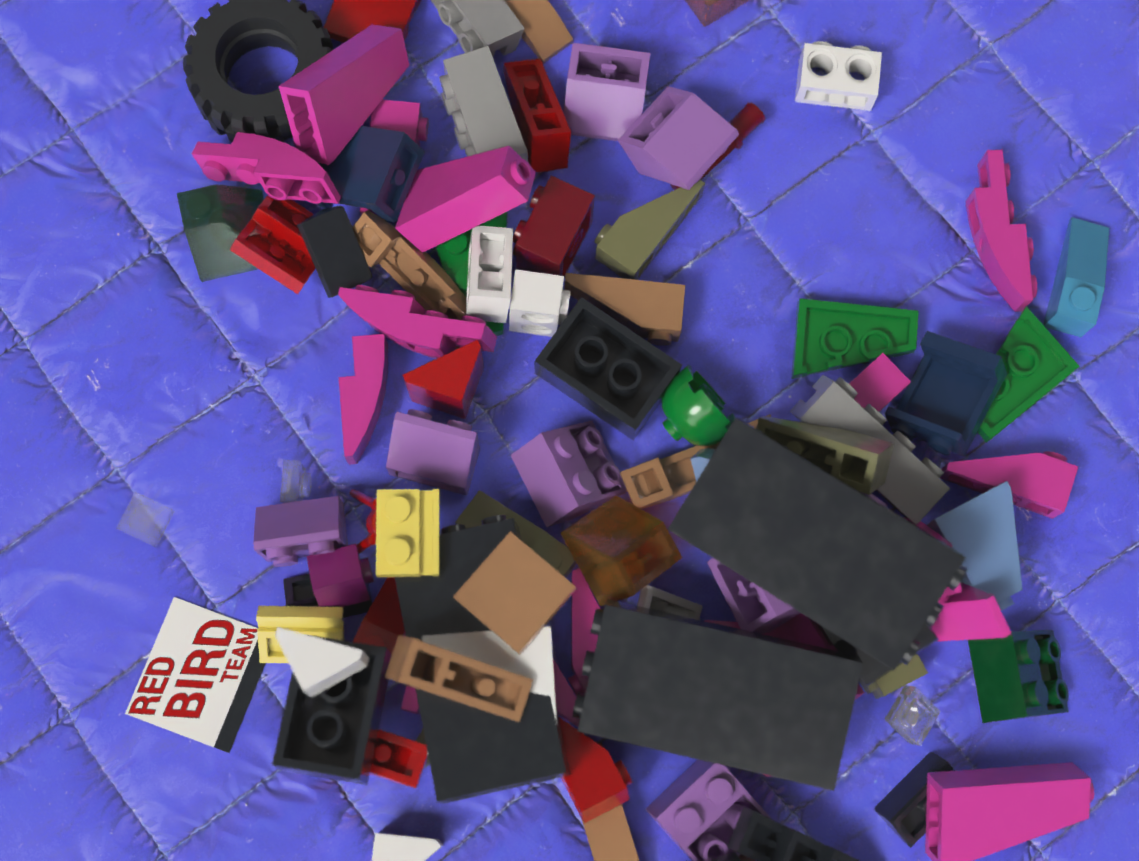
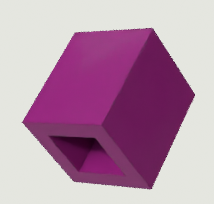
M356 544L336 548L331 553L306 556L312 589L319 607H345L370 600L367 584L374 582L369 558H360Z

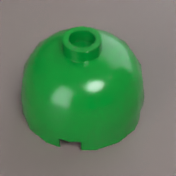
M687 365L674 377L662 395V409L667 417L662 424L676 441L683 437L691 444L705 447L717 444L722 441L736 417L733 413L728 417L723 414L721 410L724 409L723 405L726 403L699 372H692L690 365Z

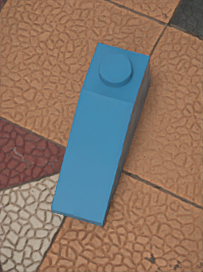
M1073 217L1069 219L1043 324L1046 328L1082 337L1096 325L1105 289L1109 227Z

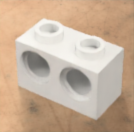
M823 41L813 42L812 44L805 43L799 58L795 102L871 111L878 97L882 52L871 51L864 46H854L851 48L835 47ZM811 68H822L826 71L827 75H817ZM850 72L861 73L865 80L854 79Z
M476 226L472 228L468 256L466 316L477 317L485 322L506 323L511 300L513 228Z
M515 269L509 311V331L552 337L557 331L558 325L563 323L568 313L570 291L563 290L564 276Z

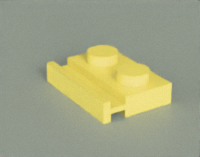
M420 489L377 490V577H440L439 489L420 491Z
M258 606L256 619L258 622L260 663H289L275 637L277 627L302 634L344 641L343 607Z

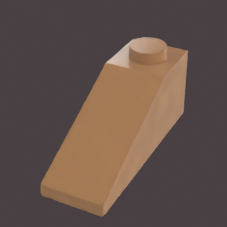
M574 273L565 274V290L570 291L571 297L578 301L581 297L640 337L646 338L649 343L664 346L670 345L671 341H679L682 329L685 285Z
M400 635L398 636L385 674V678L520 722L533 679L414 638Z

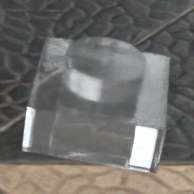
M284 460L280 501L282 503L303 501L304 497H310L311 473H306V468L301 461Z
M135 492L116 529L156 548L175 511Z
M905 685L884 720L909 744L921 746L941 711L916 687Z

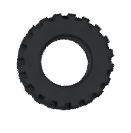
M229 0L228 3L222 6L217 2L208 9L210 16L207 19L203 17L198 19L193 26L196 36L189 35L185 44L188 55L183 57V70L187 76L185 81L200 113L205 120H208L211 128L219 135L227 134L230 142L233 141L237 132L273 138L285 143V140L293 138L280 89L278 88L266 94H245L228 85L229 73L236 61L245 53L260 47H278L289 51L298 58V64L292 75L293 77L334 50L328 30L323 28L320 17L314 11H307L305 3L300 0H291L290 2H287V0Z

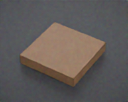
M510 531L453 598L516 653L521 655L576 591V586Z

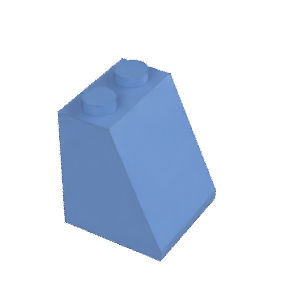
M1006 481L927 524L928 527L952 543V548L965 556L962 565L967 568V571L961 582L994 595L1001 611L1014 604L1010 596L1023 590L1012 490Z

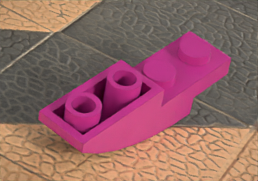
M237 132L231 144L197 142L192 152L203 173L208 179L214 181H238L251 185L260 183L266 194L276 200L292 199L308 201L314 204L321 202L339 204L341 199L327 172L314 159L299 149L273 138Z
M987 150L977 164L980 188H974L965 201L968 222L975 247L989 278L1009 306L1015 312H1019L1028 306L1037 295V279L1035 275H1031L1030 261L1034 251L1033 240L1031 237H1027L1026 224H1012L1014 205L1012 200L1007 198L1006 188L1009 186L1011 173L1009 164L1004 163L1003 150Z
M356 285L355 289L342 287L339 289L338 295L367 324L378 333L385 334V337L392 342L413 352L437 359L454 351L456 347L465 346L477 339L482 351L494 352L497 336L489 329L486 322L480 318L463 316L462 320L449 319L447 315L441 312L426 311L415 300L416 297L413 294L402 290H393L391 294L379 293L377 289L366 285Z

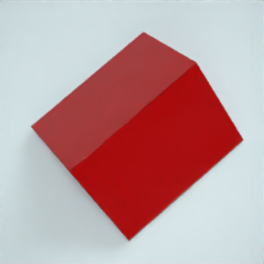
M477 339L403 374L412 402L466 419L484 369L481 345Z

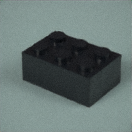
M582 297L534 361L536 375L631 440L636 438L662 401V395L682 367V364Z
M309 635L363 650L369 657L368 665L313 697H310L302 690L292 670L272 766L286 772L368 785L389 680L385 678V674L392 654L386 647Z

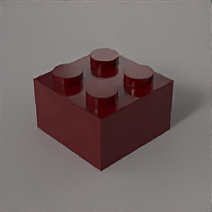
M552 175L545 187L539 185L530 202L529 207L533 211L528 221L521 220L513 235V242L516 243L513 250V255L516 256V270L564 276L565 279V274L568 273L593 222L595 195Z

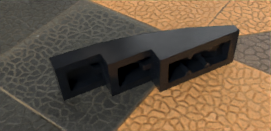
M743 807L727 845V848L754 861H859L746 807Z

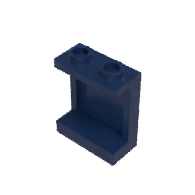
M361 126L329 165L318 164L327 172L340 194L339 204L371 209L382 219L396 222L425 151L405 132ZM321 202L317 205L321 208H330L331 203Z
M927 331L920 343L924 356L911 379V383L907 386L896 409L888 407L885 416L893 433L898 430L910 441H913L914 438L925 441L930 448L941 454L950 455L953 452L965 457L1007 372L1001 356Z

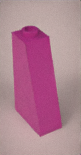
M370 25L279 85L297 149L307 154L317 163L329 165L336 159L410 64L402 29Z
M510 146L419 169L405 198L395 229L423 253L528 202L536 171Z
M1073 762L928 772L925 852L932 861H974L1089 819L1090 803L1094 799V786L1091 778Z

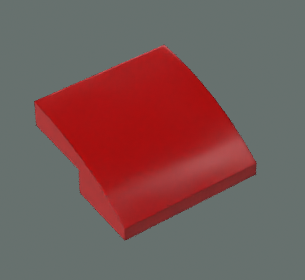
M334 0L324 28L328 30L331 39L343 43L370 25L402 29L405 41L408 36L409 23L422 0Z
M267 195L257 208L252 219L233 242L230 251L296 294H299L316 268L297 224L314 214L292 199L276 200Z

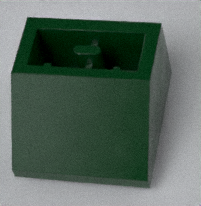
M1053 630L1011 631L1012 634L1005 638L968 640L982 723L1069 712L1067 706L1069 692L1065 681L1062 679L1059 664L1061 650L1058 641L1054 638Z

